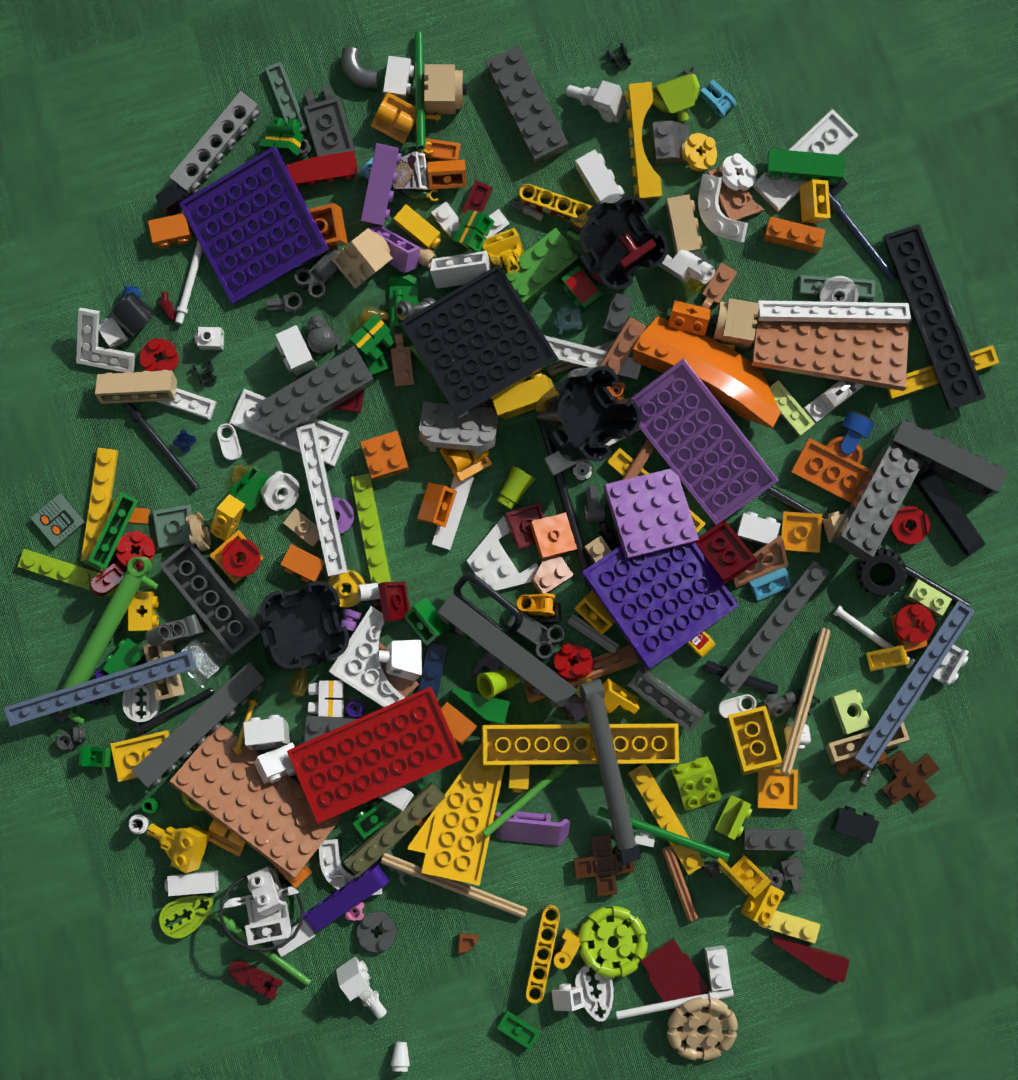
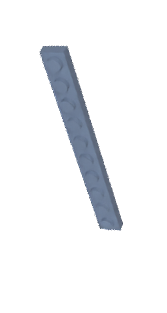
M959 600L957 601L854 759L869 770L874 767L975 611Z
M189 649L4 707L9 725L12 726L197 668L192 650Z

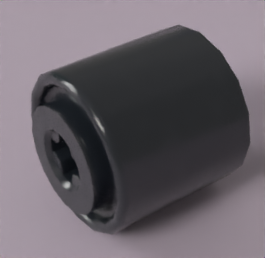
M132 291L129 294L126 293L111 308L112 311L109 314L133 337L155 315V312Z

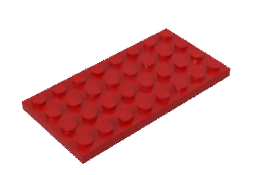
M428 687L287 750L317 824L463 759L432 687Z

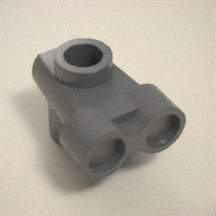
M793 692L783 694L781 697H778L776 694L768 695L764 699L768 715L779 717L784 712L795 711L794 702L796 698Z

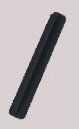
M708 660L705 663L704 670L721 677L729 667ZM751 675L743 683V685L768 694H776L779 687L777 684Z

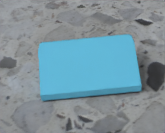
M785 568L749 582L756 601L792 587Z

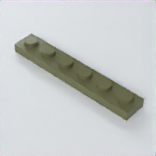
M430 782L408 803L404 811L400 810L349 856L344 861L345 865L359 877L445 799V795Z

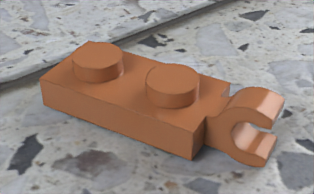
M721 263L702 294L706 299L701 307L709 309L712 303L718 305L736 276L737 271Z
M403 333L395 334L396 347L391 348L395 386L413 385L414 378L410 346L404 347Z

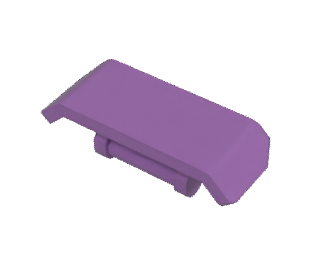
M518 810L513 818H509L494 832L501 840L557 846L562 844L567 838L570 821L564 819L560 823L550 822L551 813L540 814L520 812ZM500 812L495 813L493 822L502 815Z

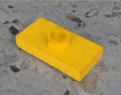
M905 645L866 653L870 672L909 664Z

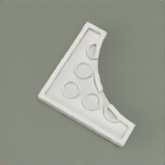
M371 606L351 636L347 649L337 658L329 672L381 706L386 707L404 699L405 696L392 686L382 669L381 662L376 661L380 634L385 622L383 613Z

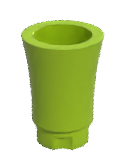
M513 466L497 501L513 509L536 479Z
M505 668L480 673L477 676L478 690L485 699H491L519 683L520 680L516 678L519 674L514 670L509 672Z

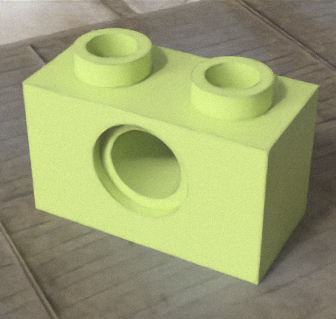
M919 579L912 581L904 595V598L914 604L924 606L936 617L943 616L952 600Z
M855 689L830 697L843 734H849L869 727L868 722L870 718L867 711H863L861 705L863 699L860 692H857ZM849 706H853L856 710L855 715L852 717L847 713Z

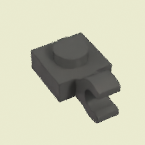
M800 857L781 860L780 864L784 880H790L793 893L803 892L799 880L800 877H804Z

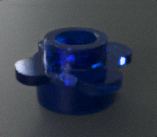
M181 430L173 443L175 446L181 447L184 452H189L191 445L196 442V437L189 435L186 430Z

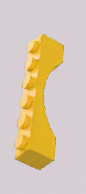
M652 82L629 84L627 90H625V101H629V109H626L627 121L630 120L631 128H628L629 140L632 139L633 147H630V157L634 158L635 166H632V177H636V185L633 186L634 196H638L642 200L660 199L662 197L661 178L648 162L642 144L644 118L653 103Z

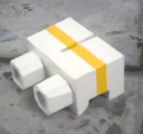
M343 680L319 681V683L309 684V695H319V702H309L308 713L325 717H344V700L326 699L344 698Z

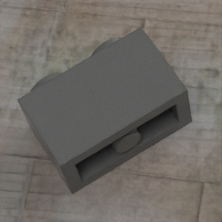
M614 292L603 334L614 337L618 335L627 319L632 297Z

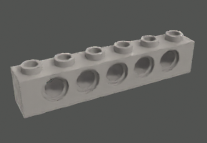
M240 91L170 175L171 181L179 188L182 187L189 196L196 193L200 189L202 181L211 176L212 169L224 160L226 152L234 148L236 140L247 132L250 123L258 119L261 111L259 105ZM238 114H245L242 119L236 118ZM227 128H233L232 132L224 133ZM221 142L219 147H213L214 143ZM204 156H209L208 161L201 162ZM196 170L197 174L195 176H189L191 171Z

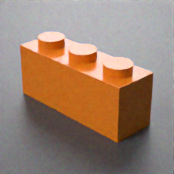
M770 217L766 224L763 241L818 254L822 248L826 230Z

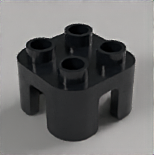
M619 193L611 194L570 223L567 231L568 242L593 282L611 289H624L634 282L630 276L634 271L641 267L653 269L666 258L668 253L667 239L661 230L653 229L648 225L644 215L650 212V210L641 198ZM629 233L636 246L641 247L653 239L656 244L655 248L620 272L617 265L628 253L618 240Z
M597 366L570 371L547 391L536 405V418L560 454L568 461L598 462L605 460L612 454L608 445L605 444L611 439L630 437L640 425L641 414L635 401L631 398L615 399L607 389V387H613L619 381L616 373L609 367Z
M315 581L305 584L300 589L285 592L284 589L274 591L267 595L259 604L256 610V622L266 660L275 671L289 673L328 663L345 652L349 644V634L346 626L340 627L336 608L340 605V600L333 586L323 581Z

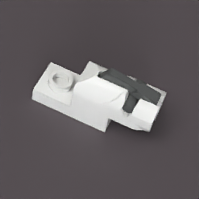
M680 250L674 258L667 254L664 261L658 265L684 283L693 278L706 284L715 274L714 266L698 251L691 253L686 250Z
M839 380L803 408V410L814 423H817L864 385Z

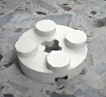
M736 153L733 156L727 157L720 165V171L722 170L723 174L721 178L730 189L747 191L755 183L757 169L744 159L741 154Z
M834 276L826 279L819 293L820 302H857L859 296L854 282L845 276ZM837 291H841L844 294L839 300L834 296Z
M278 471L265 482L260 493L265 504L271 509L283 508L285 510L296 503L299 497L298 487L300 488L292 475ZM283 488L284 493L277 495L278 491Z

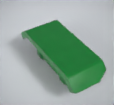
M390 275L389 329L391 331L389 333L394 340L395 334L403 333L404 347H411L413 344L400 324L404 320L397 316L396 306L398 302L405 300L410 302L411 305H418V279L411 275ZM394 342L390 347H396V342Z

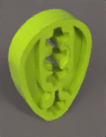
M196 894L184 896L168 903L162 909L159 916L162 931L172 938L186 937L208 918L214 907V900L209 895ZM202 899L204 901H209V905H207V910L205 907L196 909L200 906V904H202ZM184 909L187 911L191 910V919L188 917L181 920L182 924L176 922L172 925L173 929L166 927L167 919L172 921L176 918L175 914L181 916L185 913Z

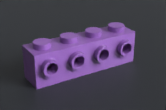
M379 143L375 145L361 221L384 225V220L388 221L390 210L387 209L388 202H392L394 191H391V185L396 183L398 172H394L396 164L399 165L401 160V153H398L399 149L397 147Z

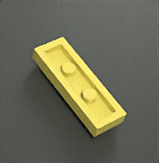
M777 910L767 927L758 923L760 927L812 943H816L821 925Z

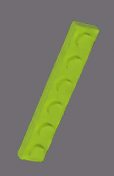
M370 473L351 477L371 583L391 582Z
M27 549L23 550L18 564L20 568L88 590L91 580L100 574ZM117 587L106 595L112 597Z

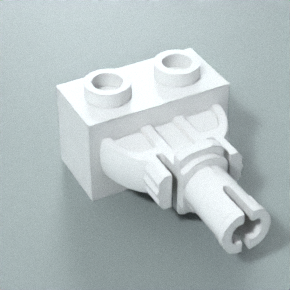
M604 80L599 89L588 86L582 89L569 85L566 91L568 97L580 100L584 106L590 105L597 109L602 119L607 122L614 121L619 123L628 104L625 101L620 85Z
M355 956L336 969L339 987L350 1001L359 996L363 1006L369 1007L375 1016L380 1019L387 1011L378 999L379 993L377 990L373 991L370 988L368 967L363 960L359 961Z

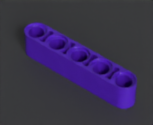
M376 864L304 913L303 920L311 931L316 933L380 890L389 882V879L378 864Z

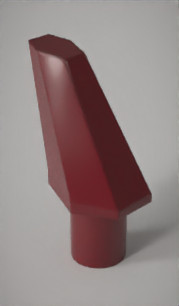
M161 292V301L158 304L168 319L175 321L176 316L172 302L169 301V293Z

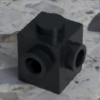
M172 184L165 187L155 197L162 211L173 216L182 211L179 203L187 199L188 194L182 187L179 188Z

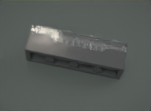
M643 665L628 683L630 688L689 732L693 730L704 714V711L651 671L647 670Z

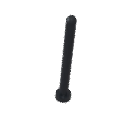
M208 688L141 725L139 723L135 724L134 728L140 737L145 735L144 731L214 694L213 688Z

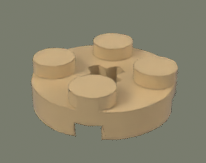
M197 512L186 516V522L191 529V533H189L191 543L196 544L199 551L210 549L211 536L208 527H204L202 524L205 521L203 516Z

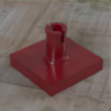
M629 233L625 234L624 237L622 236L618 241L622 244L628 255L618 263V269L622 272L651 252L656 246L653 239L641 247H637Z
M406 581L378 583L380 599L373 600L372 605L379 604L373 607L378 611L382 610L384 622L406 620L403 615L410 610Z

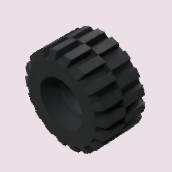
M881 546V549H877L874 557L863 562L860 560L857 563L856 571L860 586L866 590L867 594H873V597L878 598V596L886 598V595L892 597L894 592L901 591L900 587L905 585V579H907L905 563L901 556L891 548L888 550L886 547ZM878 563H887L892 566L893 574L888 580L878 582L871 578V568Z

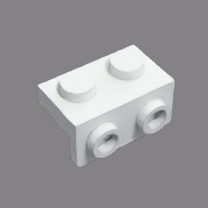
M953 644L932 678L944 685L953 684L958 678L959 674L957 672L960 666L963 667L968 660L967 654L969 651L962 650Z

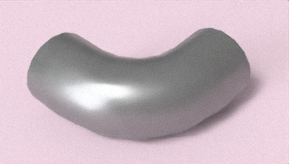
M354 47L343 48L341 57L342 69L348 80L358 87L376 90L378 71L367 70L361 66V51Z

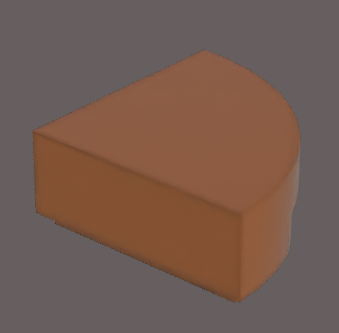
M459 933L458 954L471 950L476 945L479 934Z

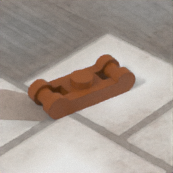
M884 751L876 762L878 765L886 763V753ZM854 758L837 764V773L840 777H846L850 771L856 769L858 771L868 769Z

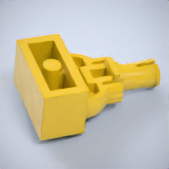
M515 228L487 237L482 247V251H487L492 267L499 264L503 268L502 264H504L505 269L510 274H514L513 269L516 273L519 271L520 268L517 262L520 261V256L524 254V250Z
M155 824L149 825L147 829L149 831L146 834L159 840L160 848L165 850L168 857L172 860L171 866L184 873L199 869L211 833L195 825L179 829L168 827L166 830Z

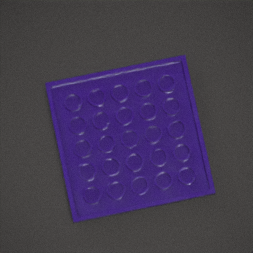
M274 146L179 203L232 304L238 303L329 250L281 155Z
M695 542L630 559L625 558L621 545L581 572L583 578L647 670L739 606Z

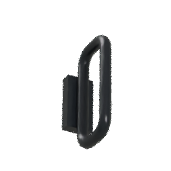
M466 573L459 578L453 588V594L508 637L517 632L523 622V616L517 607L477 575ZM467 581L475 583L514 615L515 622L509 629L502 628L462 595L461 589Z

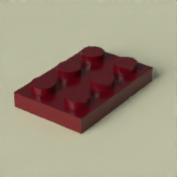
M725 520L698 537L699 540L695 542L725 584L757 563L755 556Z

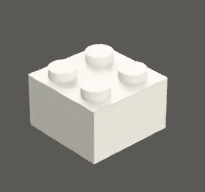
M297 325L275 334L278 339L275 341V344L281 355L286 356L283 358V361L290 373L294 372L298 376L317 367Z
M280 715L268 716V719L264 720L255 717L250 718L249 722H243L245 746L250 750L280 748L290 744L288 722L283 717H280Z

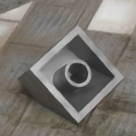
M675 121L653 122L651 136L654 166L688 163L687 160H683L681 155L682 143L689 137L688 125Z

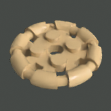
M697 997L687 1000L683 1003V1006L677 1007L673 1011L668 1021L667 1037L672 1048L677 1049V1053L682 1057L696 1061V1059L709 1061L720 1057L724 1050L728 1051L734 1044L737 1037L738 1022L734 1012L731 1009L729 1010L728 1005L711 997L709 999ZM687 1012L692 1013L688 1017L685 1015ZM701 1025L707 1026L703 1031L697 1030ZM703 1047L702 1051H696V1048Z

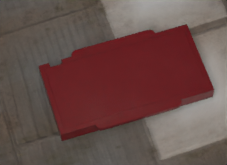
M673 938L641 959V962L650 974L649 980L663 1002L708 993V986L689 956L686 953H682ZM676 1008L668 1009V1010L670 1011V1013H673V1011H674ZM687 1012L685 1015L688 1017L692 1013Z

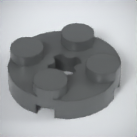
M380 911L366 915L360 921L357 928V937L360 945L371 952L387 950L393 944L397 934L394 921L388 914ZM376 926L382 931V934H379L378 937H375L374 933L371 932Z

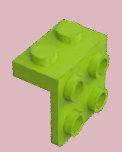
M708 756L671 768L685 810L689 811L721 799L715 771Z

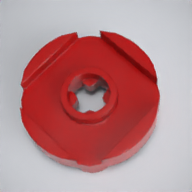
M160 338L151 339L141 350L140 364L145 371L169 370L174 372L179 364V354L170 341ZM163 353L164 360H160L159 363L156 362L155 356Z
M903 507L897 511L890 524L891 533L897 542L905 545L917 544L926 537L930 530L929 518L917 507ZM908 520L915 525L911 529L912 531L905 527Z
M140 531L123 535L116 547V558L124 568H128V562L134 557L144 556L152 562L155 554L153 541ZM133 547L140 549L139 555L130 553ZM140 561L136 565L137 570L143 569V564Z
M248 539L232 540L226 544L222 551L223 567L233 576L242 578L249 576L260 565V551ZM245 553V562L241 561L238 563L237 554L242 555Z
M919 604L907 605L897 612L894 628L896 634L903 641L919 643L931 636L935 628V622L931 612L924 606ZM911 619L918 620V628L910 627Z
M565 644L558 651L554 659L556 671L566 681H579V678L587 677L593 669L591 652L582 645ZM577 660L579 663L571 666L570 661Z

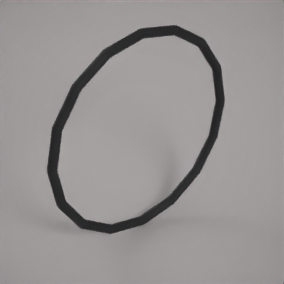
M248 875L239 878L227 888L220 900L219 918L223 931L235 944L249 951L269 952L284 947L296 937L303 924L304 906L300 894H295L300 906V919L293 935L283 943L269 948L250 947L234 938L227 930L223 918L224 901L230 890L241 881L248 879ZM279 877L280 882L285 883L288 887H293L289 881Z

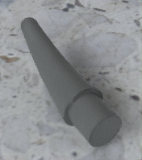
M872 769L863 771L859 781L861 786L866 787L871 778Z

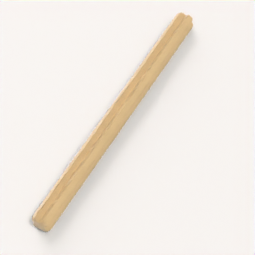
M821 628L781 765L780 772L786 775H790L829 640L830 630L826 628Z
M384 853L381 857V864L518 917L524 918L526 916V907L459 881L422 874V867Z

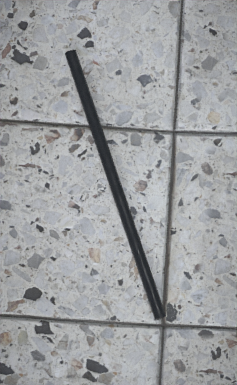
M539 424L547 454L550 456L557 452L555 445ZM560 472L554 478L575 540L581 570L584 571L590 567L565 478L563 472ZM584 579L585 584H586V587H590V586L588 585V583L586 582V580Z
M772 486L766 493L796 512L818 514ZM905 565L908 578L913 581L921 580L951 598V603L954 605L959 600L968 607L970 606V602Z

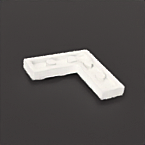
M80 308L78 310L76 363L133 373L134 353L98 347L100 311Z

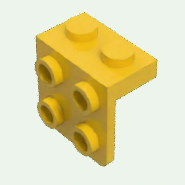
M745 855L732 868L720 857L717 859L721 864L719 868L746 896L750 893L756 898L772 882Z

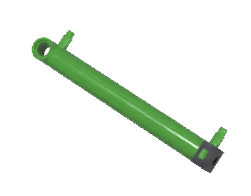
M134 557L128 562V568L62 689L89 681L140 585L143 583L150 588L157 589L158 584L146 577L152 569V563L147 557ZM138 561L143 564L142 571L136 568ZM74 706L49 714L61 722L72 720L79 724L84 723V719L74 713L76 709Z

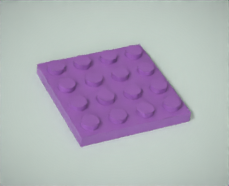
M672 468L603 486L626 559L699 540L679 476Z

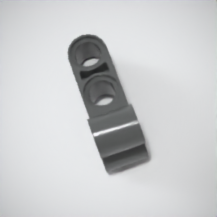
M336 246L330 249L310 270L300 268L295 273L298 287L304 290L308 289L311 299L315 302L325 300L327 296L325 287L341 272L331 260L340 251ZM302 276L309 277L306 282L299 281ZM317 288L322 289V293H321V294H319V295H314V294H313V291H314L315 289H317Z
M519 610L523 616V622L517 633L537 645L536 653L539 658L549 659L553 654V646L551 644L559 643L564 638L563 629L558 625H553L547 629ZM513 614L506 623L509 627L515 622ZM554 629L561 632V637L557 640L550 637V632ZM543 645H547L550 648V653L546 656L541 655L539 652L540 647Z
M194 614L182 620L164 623L148 630L146 640L151 646L172 642L178 644L204 633L199 615Z

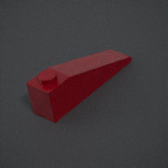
M770 936L772 942L827 978V982L838 984V981L845 982L850 959L846 956Z

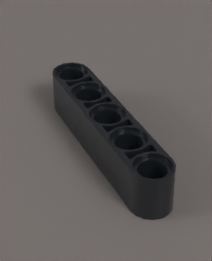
M929 469L914 479L917 488L965 555L970 556L985 546V542L934 470Z

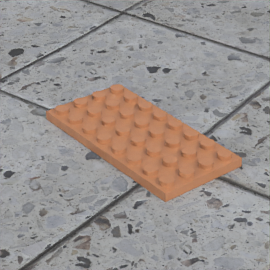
M757 316L752 366L904 391L906 387L909 324L759 321Z
M222 725L216 732L209 734L207 740L184 763L169 781V784L287 875L295 879L341 820L342 816L337 815L317 824L302 786L288 775L282 776L275 783L268 782L264 784L254 765L257 756L261 754L255 750H250L245 746V742H242L241 745L242 753L235 754L232 749L236 747L239 738Z

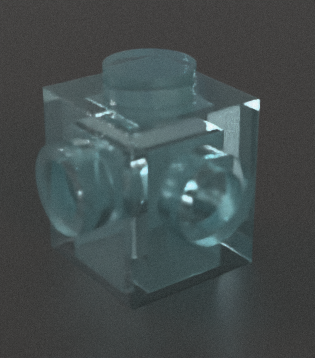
M564 307L557 311L553 321L554 328L558 329L559 334L582 330L579 308L571 309V307Z

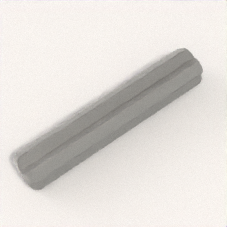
M575 614L569 618V625L614 654L619 648L617 642L605 634L601 635L593 626Z

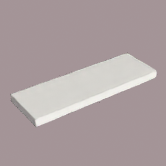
M832 109L789 150L839 155L859 135ZM765 172L755 181L752 187L779 212L800 192L799 186L808 182V180L797 182L790 181L787 178L773 180L770 177H765Z
M244 389L229 424L301 453L297 431L277 441L255 404L266 399V397ZM316 418L306 425L316 424L323 461L325 464L335 467L349 431Z

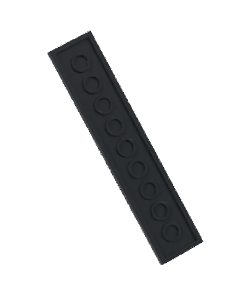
M920 224L884 235V244L906 301L909 303V309L948 411L984 400L986 398L985 392Z

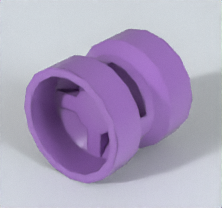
M344 609V618L340 621L339 625L340 627L346 626L347 630L355 632L362 613Z

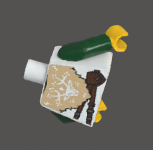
M426 142V147L432 146V143ZM416 146L405 148L401 152L400 164L395 166L394 172H398L396 183H393L394 189H399L401 194L411 199L426 200V198H429L431 201H437L438 199L431 197V193H439V191L435 189L430 192L426 191L429 190L425 155L431 156L434 150H418Z

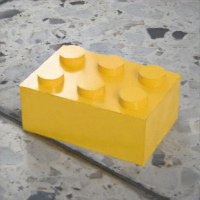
M542 373L536 374L531 377V380L525 382L523 380L493 398L497 415L505 420L536 409L539 399L553 387L552 380L546 375H542Z
M766 706L728 715L727 722L742 775L781 766L782 759Z

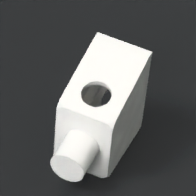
M421 640L392 641L386 647V651H377L376 661L386 663L387 674L416 681L422 675Z

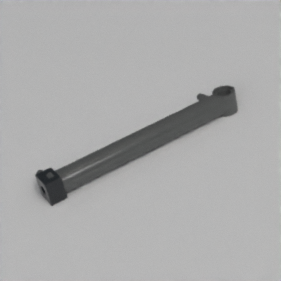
M600 679L579 684V692L587 712L616 846L614 848L618 861L626 864L642 859L639 845L635 841L604 702V687Z

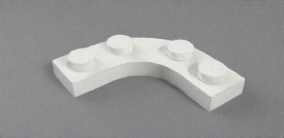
M703 174L698 195V208L702 221L715 235L744 242L748 223L727 218L720 210L719 193L722 178Z
M447 202L431 212V215L446 234L450 236L453 230H458L460 226L458 223L459 217ZM499 209L489 216L495 222L488 236L484 237L487 238L501 233L510 226V223Z
M338 839L324 840L319 847L320 866L326 880L338 890L357 876L347 872L342 866ZM382 888L372 895L382 894Z

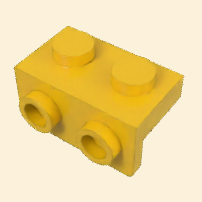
M769 884L756 898L749 894L740 913L767 927L784 895V891Z

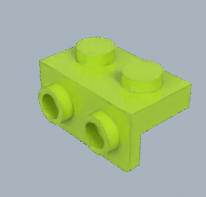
M730 795L715 830L733 840L736 837H740L744 829L742 826L744 819L748 820L751 815V804Z

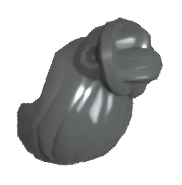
M318 315L312 316L307 322L309 329L307 344L317 354L329 352L336 342L333 331L323 317Z

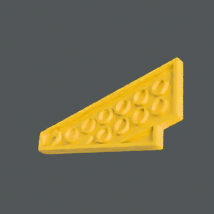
M481 744L446 792V798L436 806L408 846L407 850L425 854L422 874L480 886L490 835L486 838L482 831L493 822L505 765H482Z

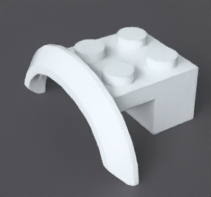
M293 887L282 889L285 900L286 896L299 893ZM253 895L229 899L224 904L223 909L246 904L250 924L245 926L248 946L292 936L287 906L269 915L260 914L254 908Z

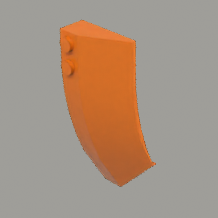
M659 316L641 334L633 348V362L664 373L684 358L717 401L735 411L738 416L773 429L781 412L760 367L752 366L750 360L706 335L704 337L669 328V320Z

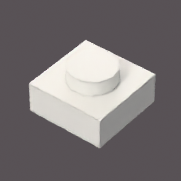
M639 832V835L634 834L636 844L649 847L654 846L655 839L650 838V834Z

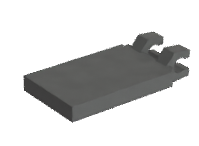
M330 84L322 86L326 97L322 101L315 102L312 89L304 91L308 105H305L303 108L317 156L355 151L340 98L337 96L333 97Z

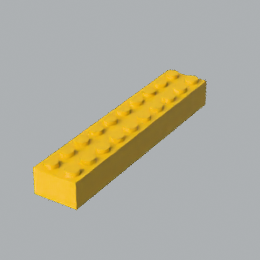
M589 724L481 725L482 765L598 764ZM609 724L618 764L679 763L678 724Z

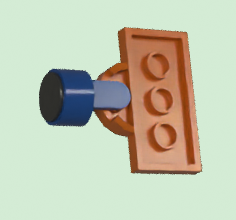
M849 411L841 425L842 428L848 431L846 435L830 440L826 446L808 438L790 472L851 503L869 471V468L860 464L863 454L858 443L861 438H868L875 425L874 421L858 412Z

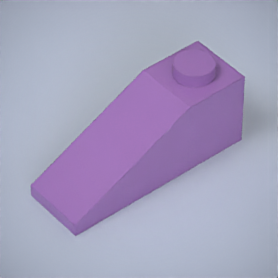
M376 224L369 227L372 232L378 233L387 242L390 256L393 258L389 261L390 265L404 273L417 268L420 247L382 225Z

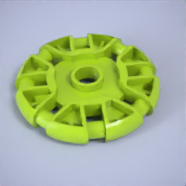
M602 907L593 911L588 916L586 923L582 924L579 931V942H582L580 945L581 950L579 951L583 961L588 968L591 967L596 971V974L605 978L614 979L615 976L625 977L639 968L638 964L647 953L648 942L645 939V934L647 933L644 925L637 916L634 917L630 914L631 911L623 907ZM607 916H612L613 922L607 923ZM624 920L630 923L628 928L622 924ZM594 924L599 927L596 932L592 930ZM637 935L638 943H633L632 936ZM611 936L617 939V946L615 948H611L608 945V939ZM588 941H593V949H589ZM630 953L634 955L631 961L626 958ZM598 956L603 959L601 964L596 962ZM612 962H618L619 968H614Z

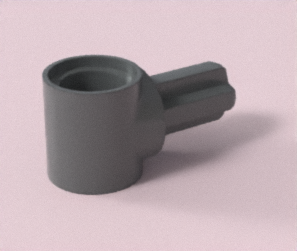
M294 292L284 295L280 299L266 300L268 311L285 310V312L297 314L304 307L300 295ZM292 300H299L297 306H289Z
M588 486L586 487L587 505L584 507L586 524L604 522V506L602 503H599L597 487Z

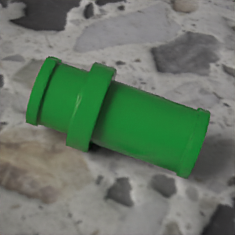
M147 798L142 803V810L148 814L154 813L160 807V801L156 798Z

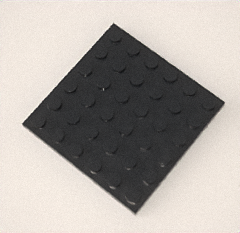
M499 264L400 322L458 419L558 360L554 350Z

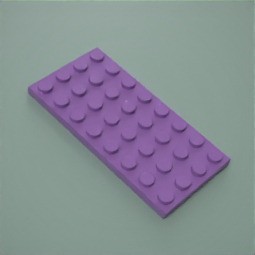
M684 358L631 397L640 410L641 421L639 428L716 525L778 482L779 479Z

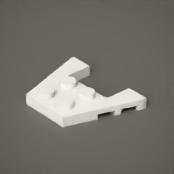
M504 516L467 559L475 575L496 591L532 582L531 580L539 568L537 563L521 573L517 571L499 542V539L510 533Z

